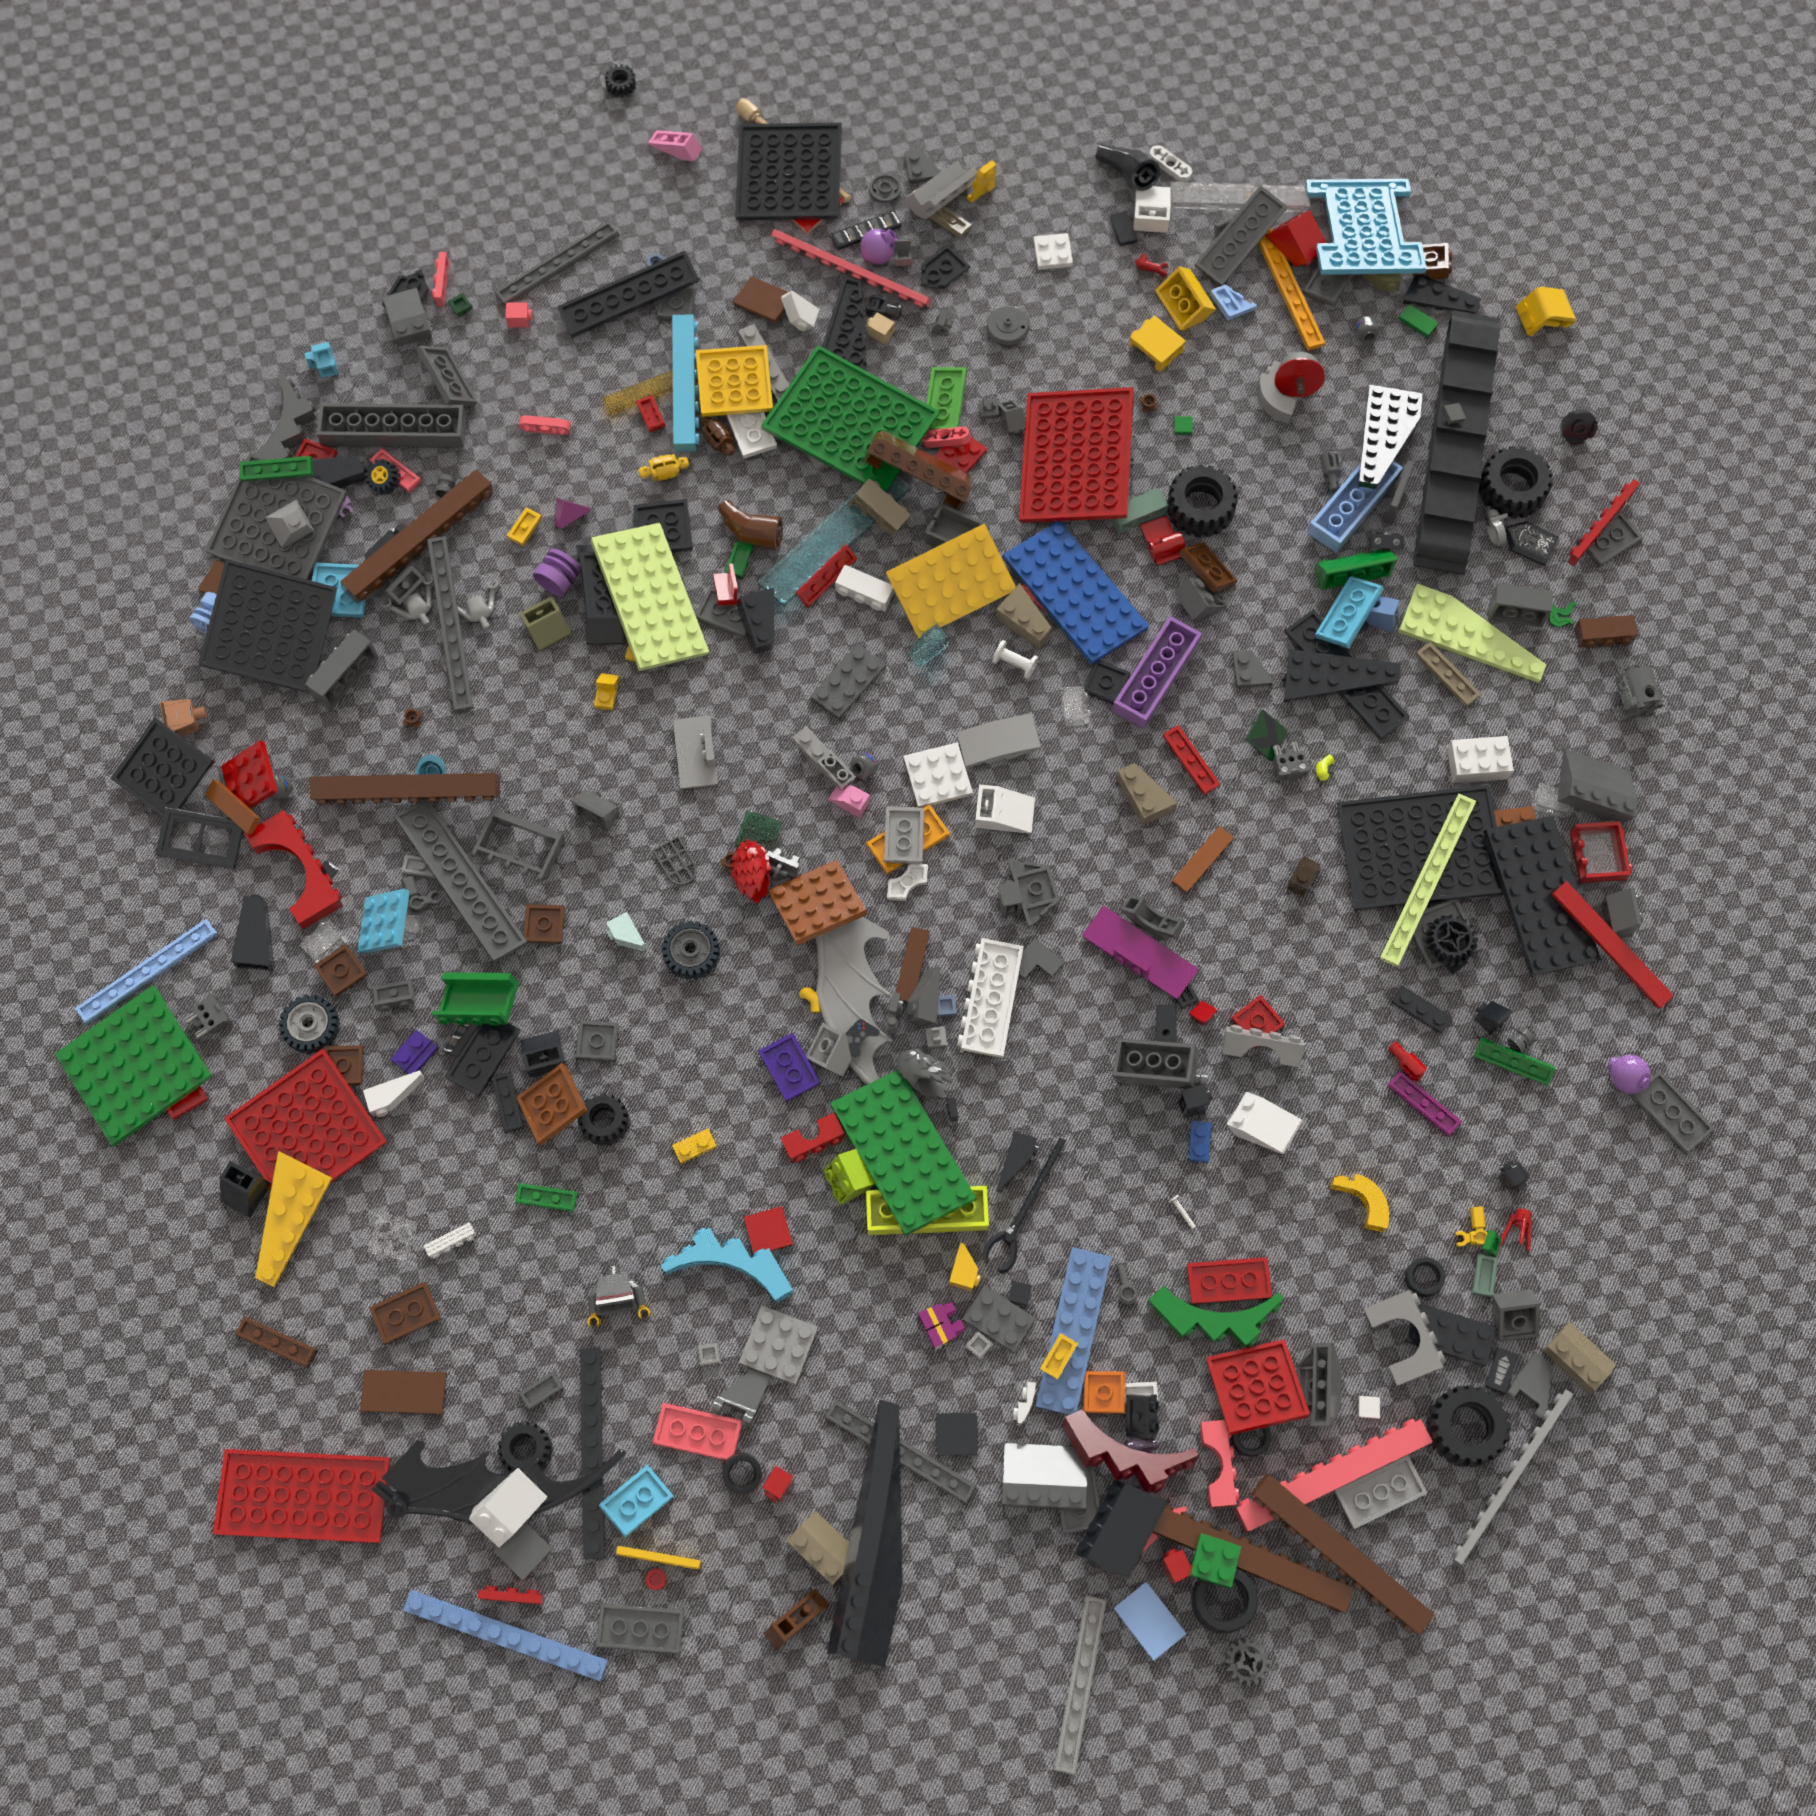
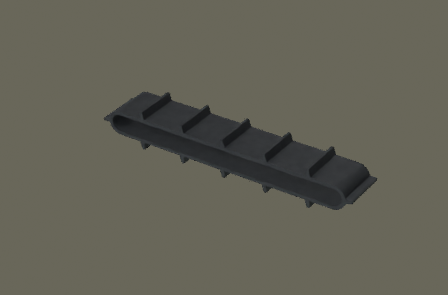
M1455 310L1451 311L1444 354L1441 361L1442 367L1438 395L1435 402L1436 409L1429 444L1430 450L1423 486L1424 491L1419 525L1417 528L1414 553L1415 567L1460 575L1465 574L1473 526L1475 524L1474 518L1479 482L1481 480L1480 474L1484 445L1487 437L1486 431L1490 402L1493 394L1494 372L1499 352L1500 318ZM1459 403L1466 419L1463 422L1448 424L1441 409L1445 405Z

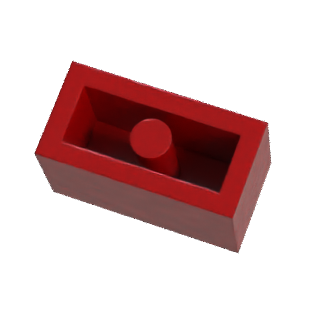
M775 1466L762 1487L765 1497L774 1503L777 1500L783 1502L795 1482L794 1477Z
M1175 1548L1162 1555L1164 1559L1160 1561V1564L1171 1585L1189 1577L1191 1565L1183 1549L1177 1552Z

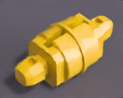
M674 454L660 455L649 460L648 467H641L638 473L642 479L651 476L652 481L668 480L678 476L679 469L687 468L689 462L685 457L676 460Z

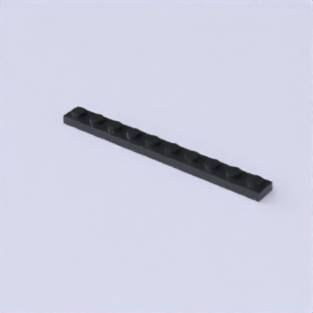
M601 1348L580 1349L582 1476L603 1464ZM604 1476L582 1492L584 1560L605 1558L604 1512L599 1508V1504L604 1501Z

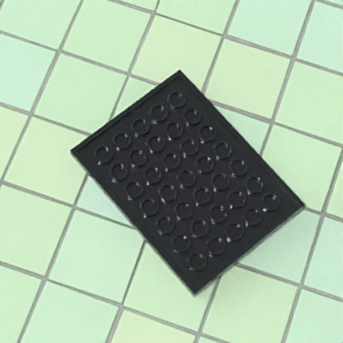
M1481 785L1337 802L1354 911L1404 906L1458 793L1475 800L1476 803L1428 903L1502 895L1503 891L1483 833L1486 829L1497 827L1490 786Z

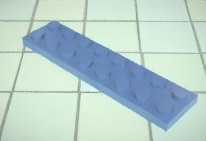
M1072 1247L1048 1354L1060 1333L1077 1342L1078 1345L1058 1380L1043 1372L1035 1407L1066 1415L1077 1412L1111 1256Z

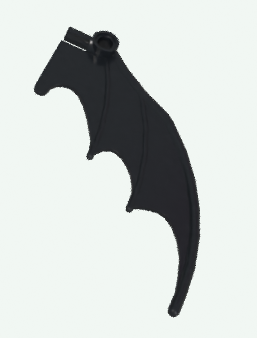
M417 1440L382 1476V1479L392 1486L395 1491H392L380 1480L371 1490L385 1501L384 1507H386L389 1516L393 1518H402L405 1514H425L474 1524L469 1520L473 1508L512 1473L495 1474L490 1472L485 1464L486 1457L490 1454L489 1451H485L473 1460L441 1468L428 1467L421 1459V1452L425 1447V1442ZM618 1450L607 1462L590 1473L567 1481H552L548 1479L539 1467L540 1459L536 1458L521 1471L547 1495V1498L532 1515L554 1508L576 1497L595 1484L625 1456V1450ZM395 1502H399L403 1506H398L395 1504Z

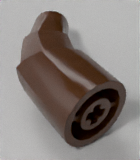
M726 500L719 505L718 512L724 519V524L736 535V539L753 546L774 551L779 550L783 535V519L781 516L750 515L742 510H738L730 500Z

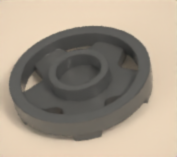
M882 173L871 180L869 191L875 201L892 203L901 194V182L892 174Z

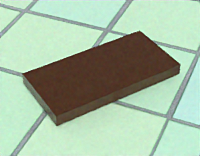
M364 1369L360 1411L443 1415L447 1373Z

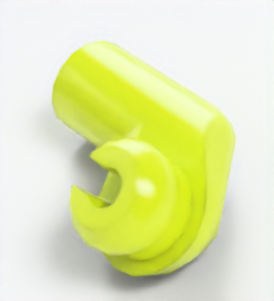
M1330 754L1316 764V775L1321 781L1329 778L1327 773L1328 766L1335 762Z

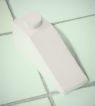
M417 1071L363 1090L369 1112L373 1117L387 1115L389 1111H392L425 1079L421 1071Z

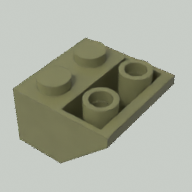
M552 596L519 613L524 627L539 651L572 635Z

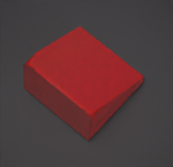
M1202 1000L1189 1015L1204 1027L1216 1015L1218 1010Z

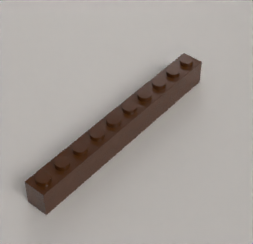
M477 469L343 578L340 581L342 590L357 604L360 601L366 600L372 591L379 589L388 578L395 576L401 567L407 566L413 557L420 555L428 546L427 539L437 538L442 533L448 532L454 523L461 521L465 514L470 510H474L483 499L489 498L493 492L492 483Z
M496 773L310 777V799L316 801L319 805H327L328 801H335V804H347V801H353L354 804H365V801L382 804L383 800H390V803H402V800H408L409 803H420V800L437 803L439 799H445V802H457V799H464L465 802H475L476 799L492 802L494 798H500L501 776Z
M1265 1474L1250 1493L1254 1497V1503L1262 1509L1265 1506L1270 1510L1269 1515L1277 1522L1283 1521L1287 1525L1286 1530L1292 1535L1296 1536L1298 1534L1304 1539L1302 1543L1310 1550L1316 1549L1320 1553L1319 1558L1327 1564L1331 1562L1337 1567L1335 1571L1343 1578L1348 1576L1353 1581L1352 1585L1358 1591L1362 1592L1364 1590L1370 1595L1368 1599L1376 1606L1381 1604L1386 1609L1385 1613L1393 1620H1396V1618L1403 1623L1401 1627L1412 1635L1414 1632L1420 1635L1435 1614L1270 1474Z
M1165 1506L1152 1532L1153 1534L1193 1551L1196 1549L1200 1533L1239 1545L1241 1550L1236 1567L1238 1570L1337 1612L1346 1613L1354 1590L1353 1587L1348 1586V1581L1341 1578L1331 1579L1327 1572L1318 1569L1317 1572L1310 1570V1565L1298 1561L1296 1564L1289 1561L1290 1557L1281 1553H1278V1555L1270 1553L1271 1549L1263 1545L1253 1546L1251 1545V1540L1239 1536V1539L1232 1537V1533L1228 1530L1220 1528L1218 1531L1213 1529L1212 1524L1200 1520L1199 1523L1192 1520V1515L1185 1512L1178 1514L1173 1512V1507Z

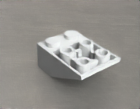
M1153 186L1145 191L1136 189L1133 229L1136 231L1168 233L1170 187Z
M979 784L975 828L1031 834L1035 798L999 786Z

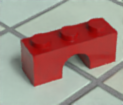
M835 1113L816 1121L820 1132L815 1139L807 1140L803 1138L799 1129L781 1137V1143L791 1163L795 1161L796 1163L802 1162L807 1159L806 1156L812 1153L814 1155L819 1154L825 1150V1147L831 1144L836 1146L843 1141L845 1133Z

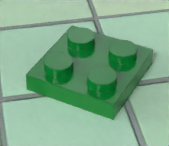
M1200 1533L1189 1576L1228 1589L1232 1588L1241 1546Z

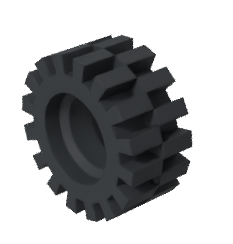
M616 64L614 65L615 68L611 66L609 68L610 71L607 70L605 74L608 93L610 92L612 96L615 94L617 98L619 95L621 98H624L623 95L625 94L628 97L629 92L632 94L633 90L636 89L633 69H629L627 65L624 67L623 64H620V67ZM623 78L627 80L621 84L615 83L617 79Z

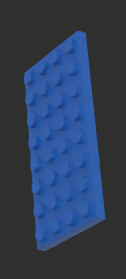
M1057 521L1002 555L1005 563L1091 665L1148 630L1149 624L1061 521Z

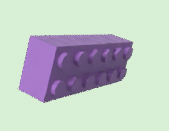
M1169 616L1114 701L1112 712L1145 729L1199 645L1202 633Z

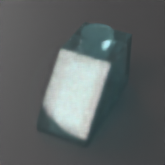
M935 624L922 634L908 655L921 668L948 647L949 636L938 624Z

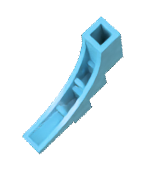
M710 1227L708 1229L702 1228L695 1233V1236L692 1237L695 1243L694 1246H686L681 1250L682 1253L675 1257L674 1255L667 1257L663 1261L664 1263L661 1264L666 1276L680 1269L695 1265H719L741 1271L765 1288L776 1303L794 1293L769 1248L758 1250L753 1254V1258L749 1256L740 1238L728 1240L724 1243V1247L721 1248Z

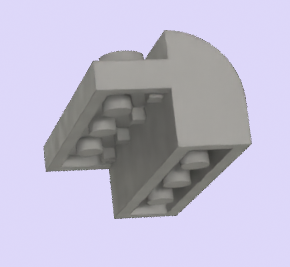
M957 160L904 200L918 217L929 218L970 187L974 180L973 176L978 171L973 167L965 172Z

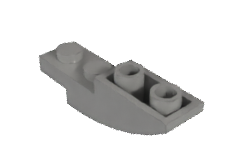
M807 726L792 737V740L805 753V757L840 789H843L856 778L832 750L829 751Z

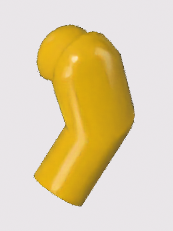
M809 987L801 989L799 995L802 999L804 998L810 1002L811 1013H820L816 992Z

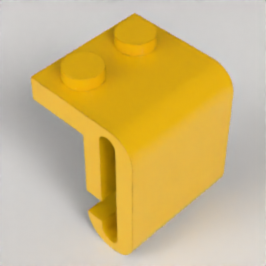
M1538 287L1515 306L1528 336H1533L1543 326L1558 327L1562 325L1563 328H1567L1576 322L1575 315L1562 289Z

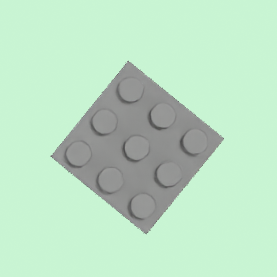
M761 1305L739 1364L797 1385L818 1331V1326Z

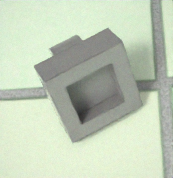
M945 1026L925 1028L928 1049L947 1047Z

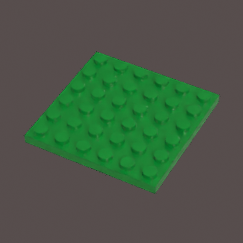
M154 985L55 1053L105 1137L113 1147L213 1078L210 1070Z

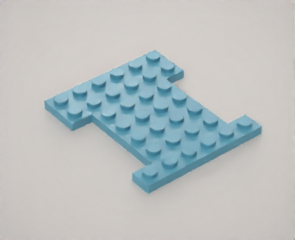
M1408 179L1306 180L1307 198H1325L1332 243H1317L1316 250L1321 275L1425 273L1426 263L1421 242H1404L1395 197L1410 196L1411 190Z

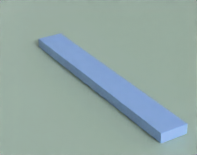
M207 919L203 920L75 1008L76 1012L83 1022L88 1025L218 936L217 932Z

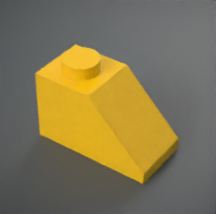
M960 1243L949 1285L972 1292L974 1286L978 1287L981 1275H977L978 1268L966 1246Z

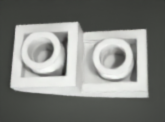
M1027 1382V1387H1023L1022 1400H1026V1403L1018 1402V1408L1013 1410V1420H1017V1426L1023 1424L1029 1413L1034 1398L1036 1382Z

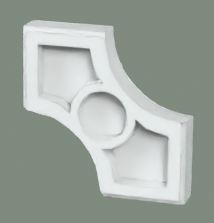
M909 863L906 872L896 879H889L887 900L906 901L909 892L919 885H927L928 865Z

